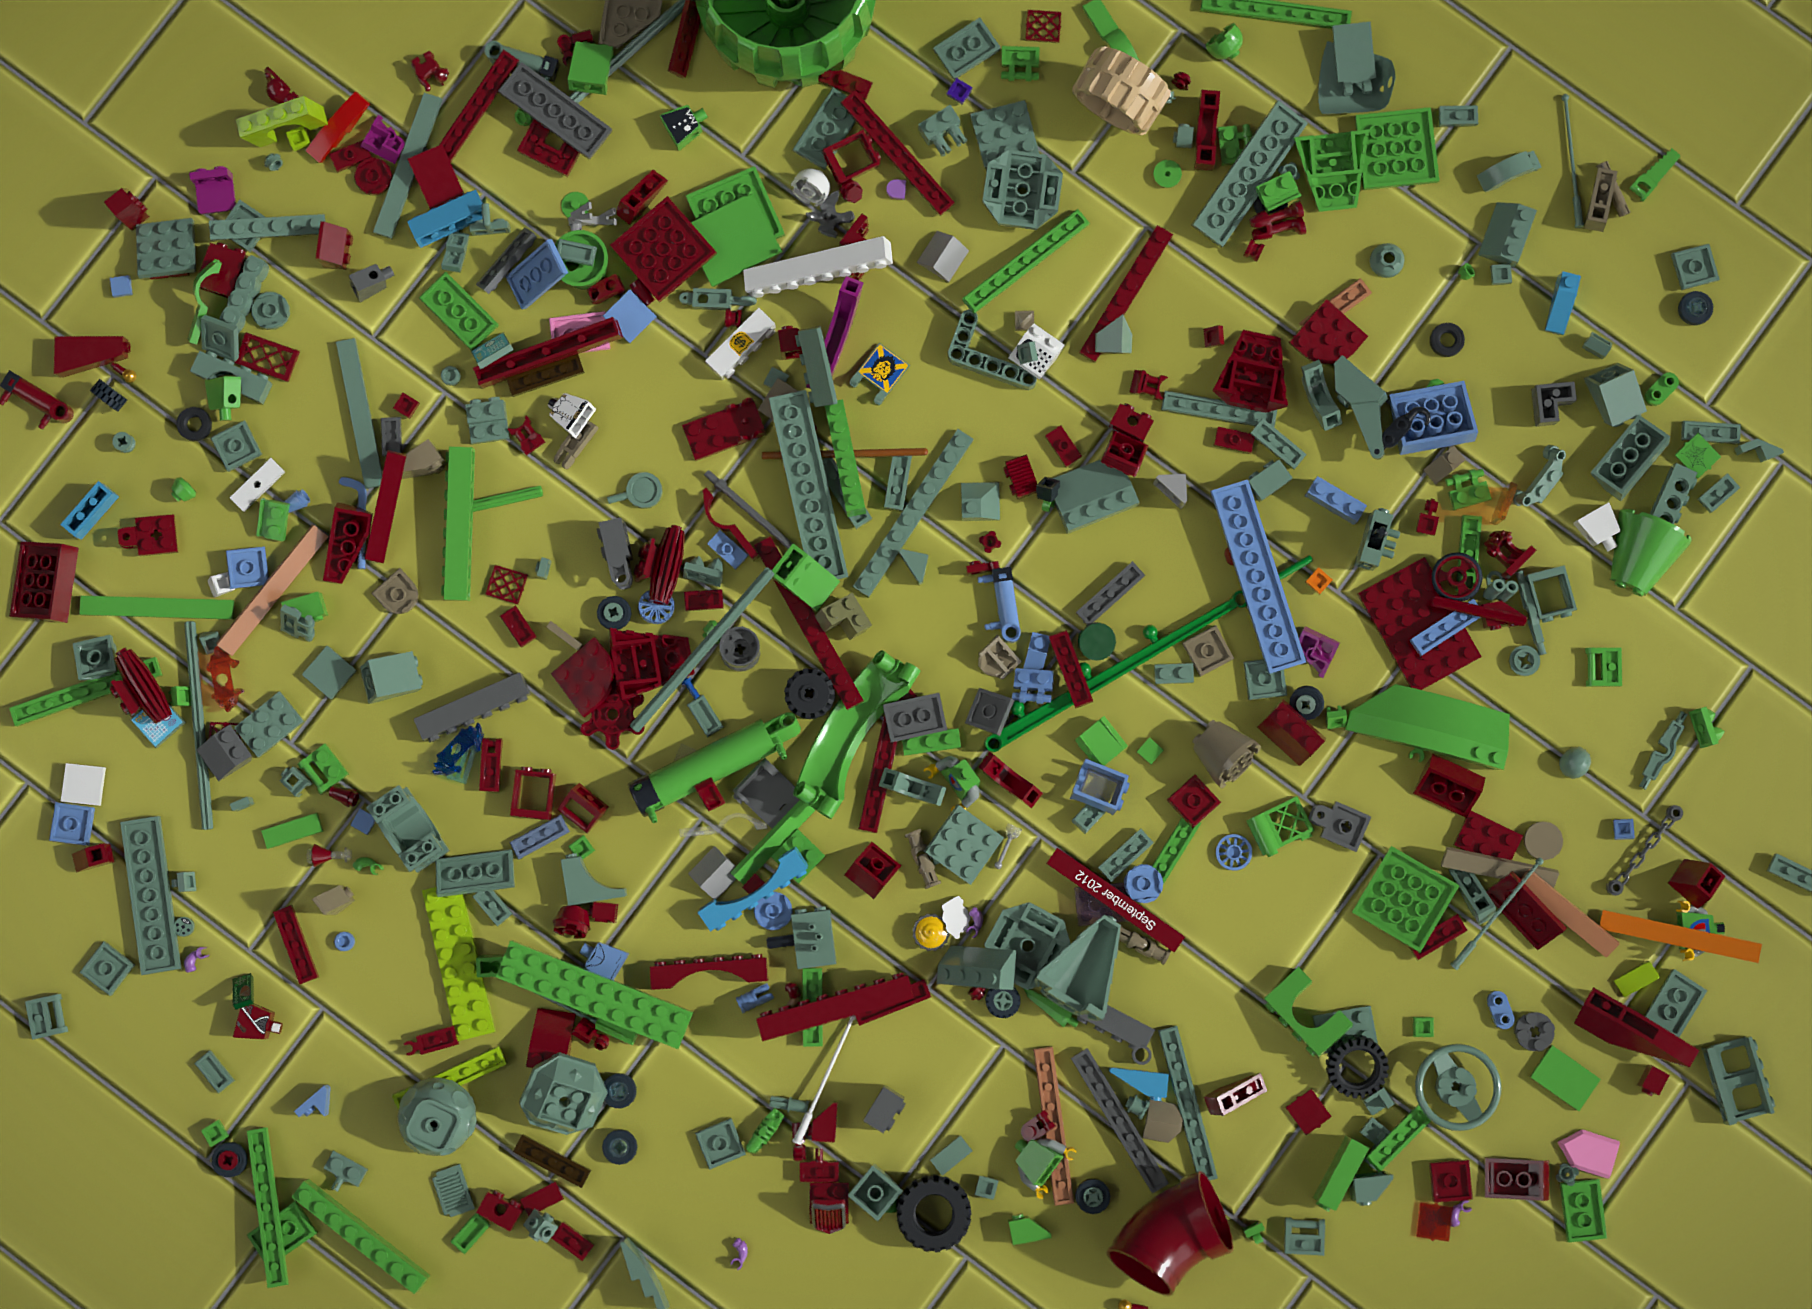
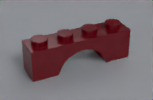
M1201 90L1194 170L1213 171L1215 166L1216 128L1221 91Z

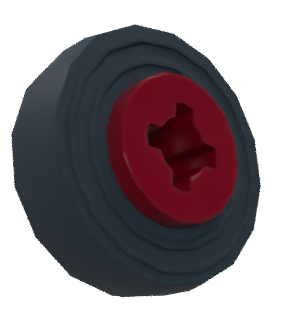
M226 1142L219 1145L212 1155L214 1170L218 1175L225 1178H232L241 1174L248 1163L246 1150L235 1142Z

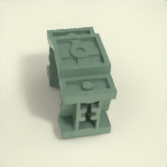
M398 785L366 807L409 872L413 870L417 873L450 851L441 838L440 833L408 787L402 789Z

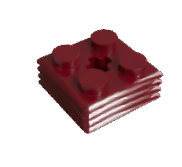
M1113 431L1101 463L1109 468L1120 470L1125 475L1136 477L1148 445Z

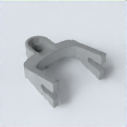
M591 202L571 212V217L568 218V226L571 228V231L582 230V226L617 225L615 218L609 219V216L616 214V208H611L600 216L593 217L592 213L586 214V210L592 209Z

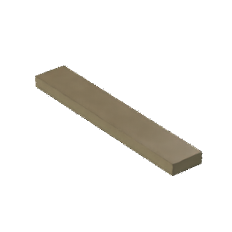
M1446 847L1441 861L1442 867L1502 879L1511 871L1521 878L1534 866L1532 864ZM1538 866L1534 872L1554 888L1559 871Z

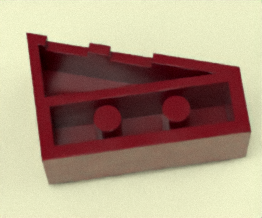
M127 188L119 189L104 201L115 217L132 231L136 228L137 224H142L150 217L146 213L148 208Z

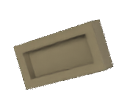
M552 621L546 626L577 651L583 647L580 642Z

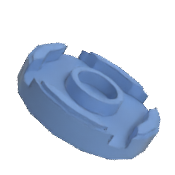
M1138 865L1128 871L1124 879V888L1126 894L1132 900L1138 903H1149L1158 898L1162 892L1163 879L1158 870L1152 866Z
M774 892L766 900L764 897L757 901L758 905L754 907V915L758 924L769 930H777L786 926L791 920L793 913L792 904L789 899L778 892Z

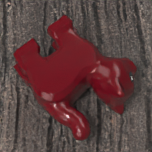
M431 51L423 54L425 58L423 63H420L419 57L411 60L415 75L420 84L425 87L426 92L431 90L427 80L433 76L440 85L444 86L449 71L447 68L440 67Z

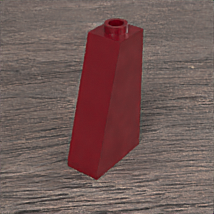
M55 336L54 374L64 378L128 359L131 344L124 336Z

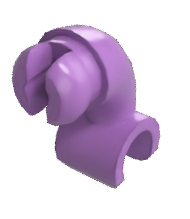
M973 907L969 915L974 920V926L969 927L966 933L970 929H974L976 933L972 938H975L982 927L983 914L976 907Z
M200 947L186 957L184 967L187 973L196 970L195 961L197 958L209 957V955L203 956L201 954L202 949L207 947Z
M1462 1200L1460 1204L1455 1205L1449 1211L1447 1219L1451 1227H1456L1460 1224L1458 1220L1460 1211L1470 1212L1472 1210L1471 1207L1463 1208V1204L1468 1203L1469 1200Z
M737 1238L733 1243V1247L737 1249L739 1256L732 1260L731 1265L734 1261L738 1260L740 1267L737 1270L742 1268L743 1262L747 1257L748 1248L745 1241Z

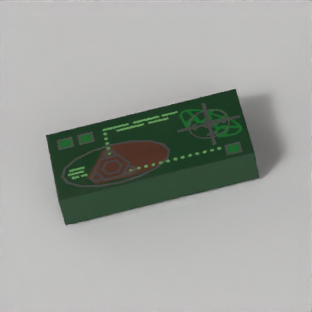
M249 973L232 979L234 1009L237 1010L253 1005L254 978L252 974Z

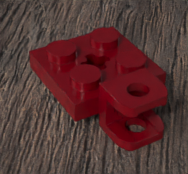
M174 514L135 518L136 527H124L118 530L119 545L125 549L138 548L139 557L178 553ZM156 530L162 533V536L158 538L159 540L151 537V534Z

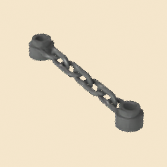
M1673 805L1667 808L1666 816L1661 822L1662 827L1658 832H1653L1645 842L1646 847L1642 852H1637L1629 862L1630 867L1626 872H1621L1615 880L1607 883L1606 890L1610 895L1616 896L1623 892V886L1629 880L1630 872L1633 869H1637L1643 863L1646 852L1649 849H1653L1661 840L1662 832L1665 829H1669L1675 821L1683 817L1681 807ZM1675 809L1678 811L1677 817L1673 815V810ZM1667 819L1671 820V823L1669 825L1668 823H1665ZM1654 836L1655 838H1658V839H1657V840L1655 841V843L1652 845V843H1649V841H1650V840L1652 839V837ZM1639 855V858L1642 859L1636 865V863H1633V861ZM1622 875L1623 878H1626L1623 883L1618 881ZM1614 884L1618 885V891L1613 890Z

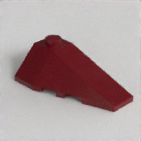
M336 504L323 581L343 583L371 531L373 513L354 505Z

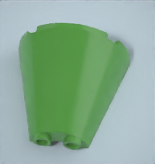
M1622 509L1618 516L1620 532L1616 533L1615 542L1617 547L1614 548L1610 580L1614 581V584L1620 588H1626V586L1632 588V593L1643 597V595H1647L1687 549L1692 538L1690 535L1684 536V530L1664 519L1645 512L1634 514L1635 510Z

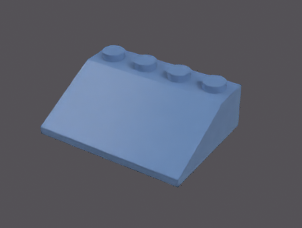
M1464 381L1389 395L1393 421L1415 407H1424L1431 415L1430 423L1427 426L1424 425L1426 421L1424 414L1419 413L1414 417L1410 430L1397 443L1400 455L1469 443L1476 440L1478 429Z

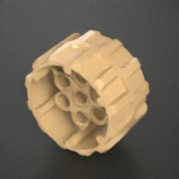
M1101 46L1094 50L1072 88V92L1077 99L1095 115L1123 131L1140 136L1146 134L1169 99L1171 92L1168 89L1167 83L1145 64L1122 51L1106 46Z

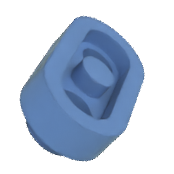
M1501 991L1491 992L1487 997V1004L1494 1024L1501 1029L1512 1027L1514 1015L1507 996ZM1497 997L1501 999V1003L1498 1005L1495 1003ZM1503 1016H1507L1508 1021L1506 1023L1502 1022Z

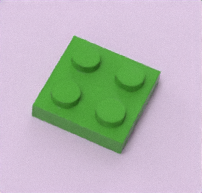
M797 829L771 857L780 865L779 857L796 846L808 864L806 874L798 879L796 876L793 878L799 884L825 855Z

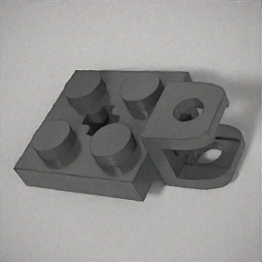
M1334 801L1332 809L1323 805L1313 806L1308 819L1312 824L1323 828L1320 835L1321 838L1357 852L1371 816ZM1318 812L1321 813L1320 818L1317 817ZM1347 821L1349 822L1350 830L1343 832L1341 824Z

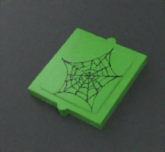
M1699 433L1688 442H1684V446L1675 454L1685 467L1697 472V479L1707 470H1710L1711 466L1721 457Z

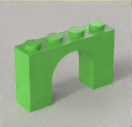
M1297 967L1264 998L1266 1002L1265 1007L1272 1014L1276 1012L1280 1016L1278 1019L1285 1028L1289 1026L1294 1031L1292 1035L1298 1042L1303 1041L1307 1045L1305 1049L1313 1057L1316 1055L1320 1058L1353 1027V1023L1339 1010L1322 1026L1307 1028L1299 1024L1293 1016L1292 1006L1295 999L1312 984V980Z

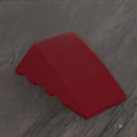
M1243 330L1213 388V392L1227 405L1266 413L1288 407L1286 384L1284 382L1285 373L1282 364L1281 338Z
M616 628L609 629L610 656L614 665L616 690L621 701L664 686L691 655L688 637L665 634L661 636L648 632L637 633L632 630L620 631ZM694 669L689 673L688 676L695 674Z

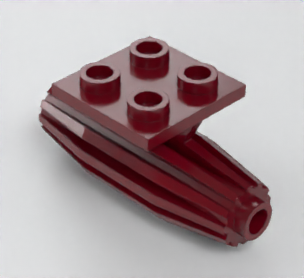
M671 525V527L666 528L658 547L654 545L655 539L651 538L639 549L638 557H640V562L636 564L634 569L635 581L639 582L642 579L650 578L649 601L651 603L661 606L668 605L676 587L684 554L685 532L680 526Z
M125 647L116 652L117 657L114 660L123 680H112L111 687L109 688L115 699L120 698L122 702L120 707L125 715L130 714L133 717L140 707L155 724L171 716L172 712L166 697L144 662L132 649L127 650Z

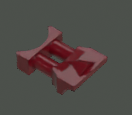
M1134 370L1129 393L1136 395L1145 393L1153 395L1155 400L1161 401L1163 398L1160 394V385L1168 377L1160 375L1158 378L1149 375L1145 370ZM1147 383L1155 384L1157 387H1148Z
M525 416V421L520 427L515 429L508 428L512 436L515 435L520 442L521 449L526 456L546 443L543 437L530 425L532 422L528 416ZM523 429H525V431L529 435L528 438H526L521 432Z

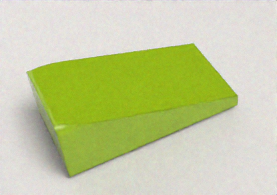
M1645 961L1615 979L1614 983L1625 998L1659 979L1660 976L1652 963Z

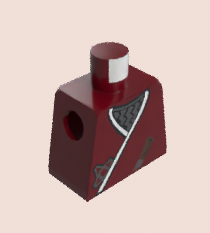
M254 1003L253 1005L240 1008L233 1037L265 1040L269 1038L270 1032L280 1034L283 1023L273 1021L274 1011Z

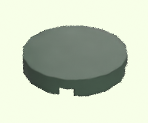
M264 292L252 304L251 313L254 321L259 326L273 330L282 327L288 321L290 306L282 295L276 292Z

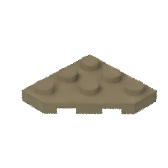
M605 0L598 45L606 44L613 46L614 49L620 48L660 17L663 0Z

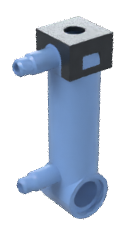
M1011 567L992 569L991 575L978 577V583L993 582L999 621L985 624V630L1001 629L1002 639L1007 643H1015L1021 635L1012 569ZM1009 628L1014 629L1016 636L1013 638L1007 637L1006 630Z

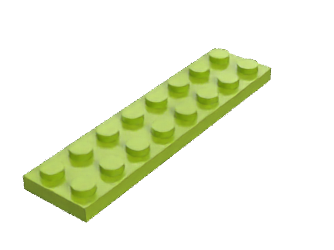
M436 887L422 890L451 1019L458 1041L496 1032L483 977L477 978L476 958L478 953L464 894L438 897Z

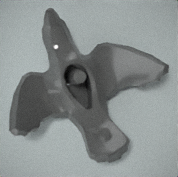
M839 191L831 193L825 199L823 204L819 206L820 213H806L809 220L820 223L818 228L820 233L833 238L838 236L834 230L837 224L851 223L855 218L851 210L845 213L836 212L835 205L839 198Z

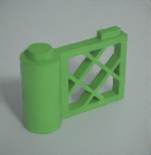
M1297 796L1246 820L1262 855H1267V857L1277 854L1278 848L1299 838L1303 841L1312 837L1311 832L1314 831ZM1293 802L1298 809L1296 816L1286 812L1288 805ZM1275 811L1282 814L1279 824L1272 822L1269 816L1270 813ZM1285 815L1294 818L1292 828L1282 825ZM1297 821L1304 822L1308 830L1304 832L1295 830ZM1281 828L1291 831L1289 838L1283 842L1279 836Z

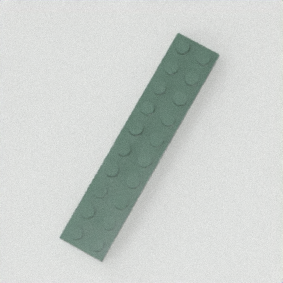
M807 390L769 398L803 551L837 579L848 577V572Z

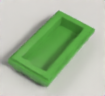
M475 1213L450 1242L465 1255L491 1224L481 1215Z

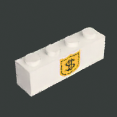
M758 308L705 360L706 365L722 380L730 378L735 372L734 369L739 364L743 365L748 360V355L752 351L756 352L761 347V342L765 338H770L775 333V323Z

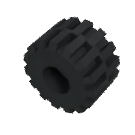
M806 668L795 672L788 679L784 690V698L788 708L794 714L804 719L822 717L831 709L835 700V689L831 680L826 674L817 669ZM806 689L814 690L813 698H805Z

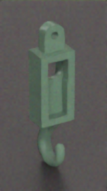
M693 288V293L684 292L679 296L682 304L692 305L693 309L726 310L731 309L732 304L753 306L757 303L755 297L741 296L740 298L732 296L731 289ZM699 295H707V303H699Z

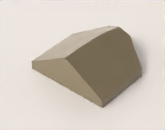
M998 635L978 654L979 668L985 674L1004 679L1022 662Z
M1149 1099L1150 1105L1147 1109L1143 1138L1169 1143L1181 1132L1183 1119L1176 1104Z

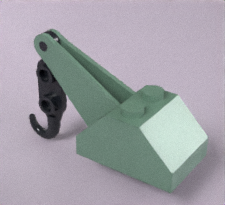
M1343 355L1334 363L1337 398L1344 407L1348 408L1350 406L1353 409L1373 459H1382L1385 449L1396 446L1410 430L1413 419L1417 414L1422 413L1426 416L1425 426L1430 423V412L1424 407H1415L1408 413L1396 418L1382 433L1380 407L1388 400L1386 392Z

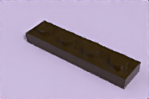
M576 354L508 377L506 380L512 397L585 372L580 357Z
M524 1134L521 1135L513 1150L519 1156L580 1188H583L591 1172V1169Z

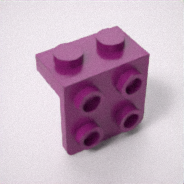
M216 166L212 170L201 168L196 169L195 172H189L190 180L195 184L197 206L200 214L232 211L236 205L233 174L228 168Z

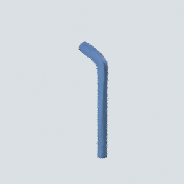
M341 477L339 484L357 490L359 507L366 510L367 490L365 486L357 480ZM366 541L358 554V569H365Z

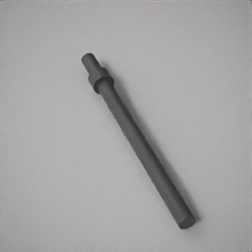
M710 470L704 474L719 492L722 491L787 549L790 548L793 543L731 490L722 478L719 479Z

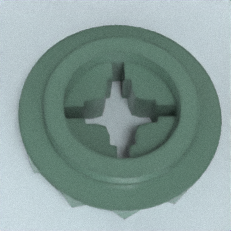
M1523 645L1515 648L1510 653L1509 663L1511 669L1517 675L1529 676L1538 670L1540 656L1534 648ZM1528 654L1527 661L1529 665L1525 664L1521 667L1522 661L1519 658H1524Z

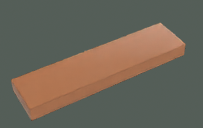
M1360 278L1329 301L1345 314L1371 295L1372 292ZM1312 314L1303 319L1299 324L1302 326Z

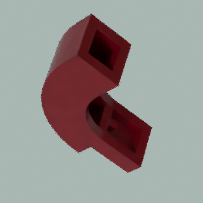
M991 752L987 754L978 767L994 782L1030 808L1035 805L1043 794L1036 786L1014 772Z

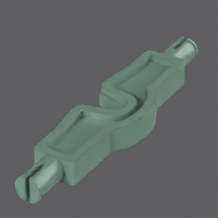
M1523 571L1515 572L1524 610L1528 612L1527 622L1533 642L1536 644L1539 656L1547 654L1543 643L1545 641L1540 627L1538 612L1532 599L1528 582L1525 580Z
M1680 711L1677 719L1670 722L1666 731L1658 740V743L1666 749V753L1662 754L1657 751L1651 753L1647 765L1642 772L1644 778L1639 785L1640 788L1646 790L1650 781L1656 780L1663 765L1668 763L1675 755L1676 742L1685 728L1682 724L1688 716L1686 713Z

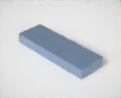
M559 815L511 841L510 844L517 858L521 859L566 835L570 830L562 815Z

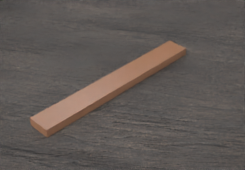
M312 524L217 641L216 645L233 656L329 536Z
M1053 1047L1033 1049L1041 1111L1046 1110L1049 1114L1048 1118L1056 1125L1054 1129L1045 1134V1139H1053L1066 1146ZM1064 1153L1061 1154L1064 1156L1050 1175L1054 1206L1074 1203L1069 1163Z

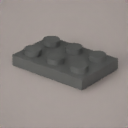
M940 693L883 705L890 742L947 730Z

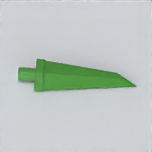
M1024 989L1027 997L1055 1019L1062 1027H1065L1068 1023L1076 1028L1079 1021L1072 1017L1073 1013L1031 989Z

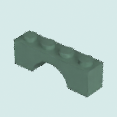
M206 351V353L198 352L191 367V373L205 380L218 378L222 375L241 377V394L251 400L264 404L273 385L268 381L269 377L261 373L257 375L252 374L251 369L242 365L238 368L229 359L224 358L222 361L216 358L217 355L210 351Z

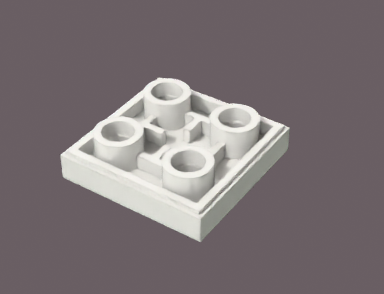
M66 763L61 802L101 806L106 768Z

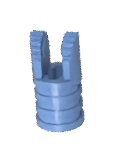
M768 983L736 997L742 1013L774 999L772 993L757 998L758 995L769 990Z

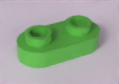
M1673 373L1663 374L1646 391V402L1651 406H1658L1664 402L1678 387V377ZM1667 379L1672 381V385L1667 383ZM1654 392L1659 394V398L1654 397Z

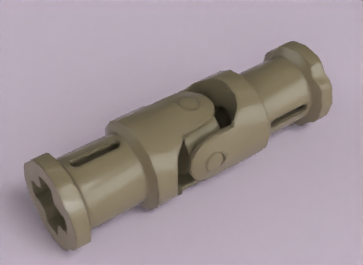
M921 829L906 834L905 838L909 840L912 848L910 851L915 863L919 866V874H922L926 884L924 887L928 889L940 884L941 881L936 876L934 871L935 865L931 862V856L926 853L916 857L918 852L924 851L927 847L920 835Z
M1121 925L1120 942L1126 944L1128 948H1134L1136 952L1148 958L1152 957L1160 961L1162 965L1166 963L1171 950H1166L1158 946L1155 941L1140 936L1134 931L1130 932L1122 928ZM1147 942H1148V944H1149L1148 950L1144 952L1143 950H1144V948L1147 946Z

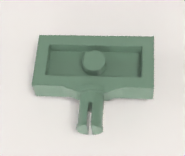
M336 1151L332 1152L324 1166V1169L337 1177L331 1187L337 1192L343 1181L350 1182L359 1187L368 1171L364 1166Z

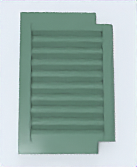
M461 1164L436 1172L437 1176L432 1178L444 1215L450 1214V1217L475 1209Z

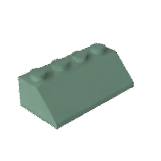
M821 325L798 330V335H795L797 347L801 346L803 352L799 356L801 365H806L807 373H804L806 384H810L811 391L808 392L810 403H814L815 407L838 404Z
M1638 415L1591 471V475L1605 491L1619 501H1622L1669 445L1670 436Z
M951 945L938 964L937 984L1013 990L1016 950Z

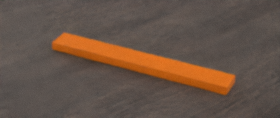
M1606 910L1602 911L1600 927L1607 931L1759 963L1761 943Z

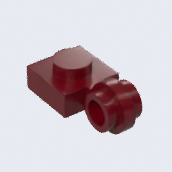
M1435 499L1426 500L1424 510L1427 511V514H1419L1415 532L1435 536L1439 517L1432 515V512L1436 513L1438 508V502Z
M584 1017L572 1032V1035L586 1044L594 1040V1047L600 1051L609 1046V1038L604 1034H597L598 1029L595 1028V1024Z

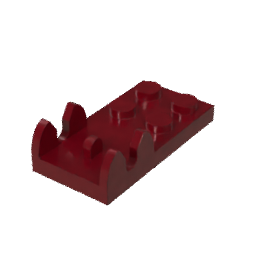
M751 397L745 398L740 404H729L724 410L682 425L695 461L767 435L754 399Z

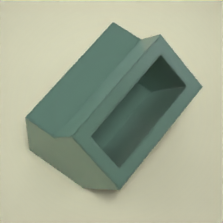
M1591 332L1582 348L1604 359L1612 348L1613 343Z

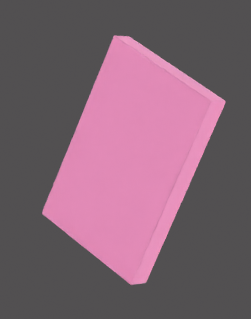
M606 311L549 318L551 339L605 320L603 315ZM610 343L585 351L583 353L609 350Z

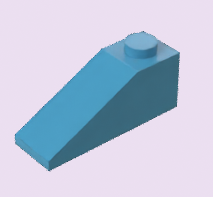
M1562 271L1557 276L1545 331L1564 335L1578 292L1580 275Z
M1109 1067L1111 1073L1146 1096H1150V1100L1161 1101L1162 1098H1167L1169 1074Z

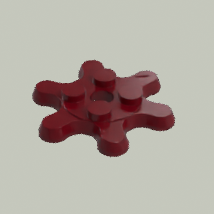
M613 678L611 684L613 686L609 695L600 706L591 712L590 720L583 723L580 728L581 733L585 736H591L599 731L603 732L606 736V746L610 750H615L620 746L619 738L622 732L630 731L635 735H640L645 730V726L639 732L634 731L630 727V724L635 719L633 715L635 708L644 702L643 694L621 701L616 690L615 679ZM611 709L618 711L616 719L611 720L608 718L607 714Z

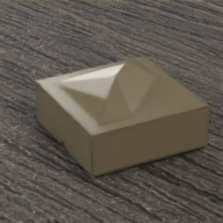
M1015 311V331H1027L1034 323V311Z

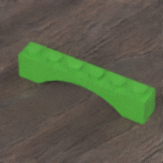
M842 399L837 400L838 404L826 405L825 410L847 517L866 514Z

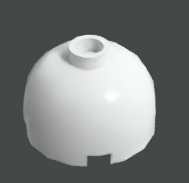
M816 169L800 171L791 183V186H794V194L806 204H809L810 201L816 203L814 206L822 205L830 192L828 179L822 171Z

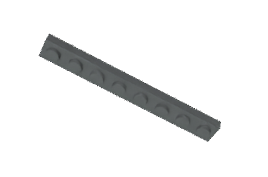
M1088 1048L1071 1057L1151 1193L1153 1194L1168 1185L1167 1179Z

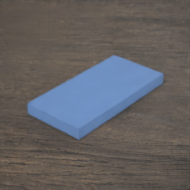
M548 239L506 275V279L521 309H527L562 279L568 271L553 240Z

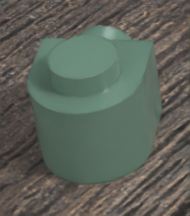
M1178 124V130L1173 134V143H1176V147H1192L1194 127H1190L1188 124Z

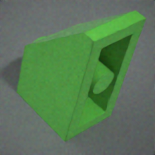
M320 592L281 602L282 606L285 604L298 609L303 618L311 615L315 622L324 620L323 617L328 616L324 598Z
M1016 1214L1012 1215V1219H1008L1013 1245L1052 1238L1050 1231L1028 1216Z

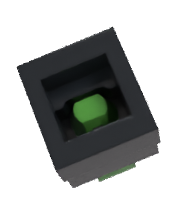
M1044 477L1036 485L1037 499L1043 500L1042 511L1050 512V507L1054 508V499L1058 496L1060 480Z

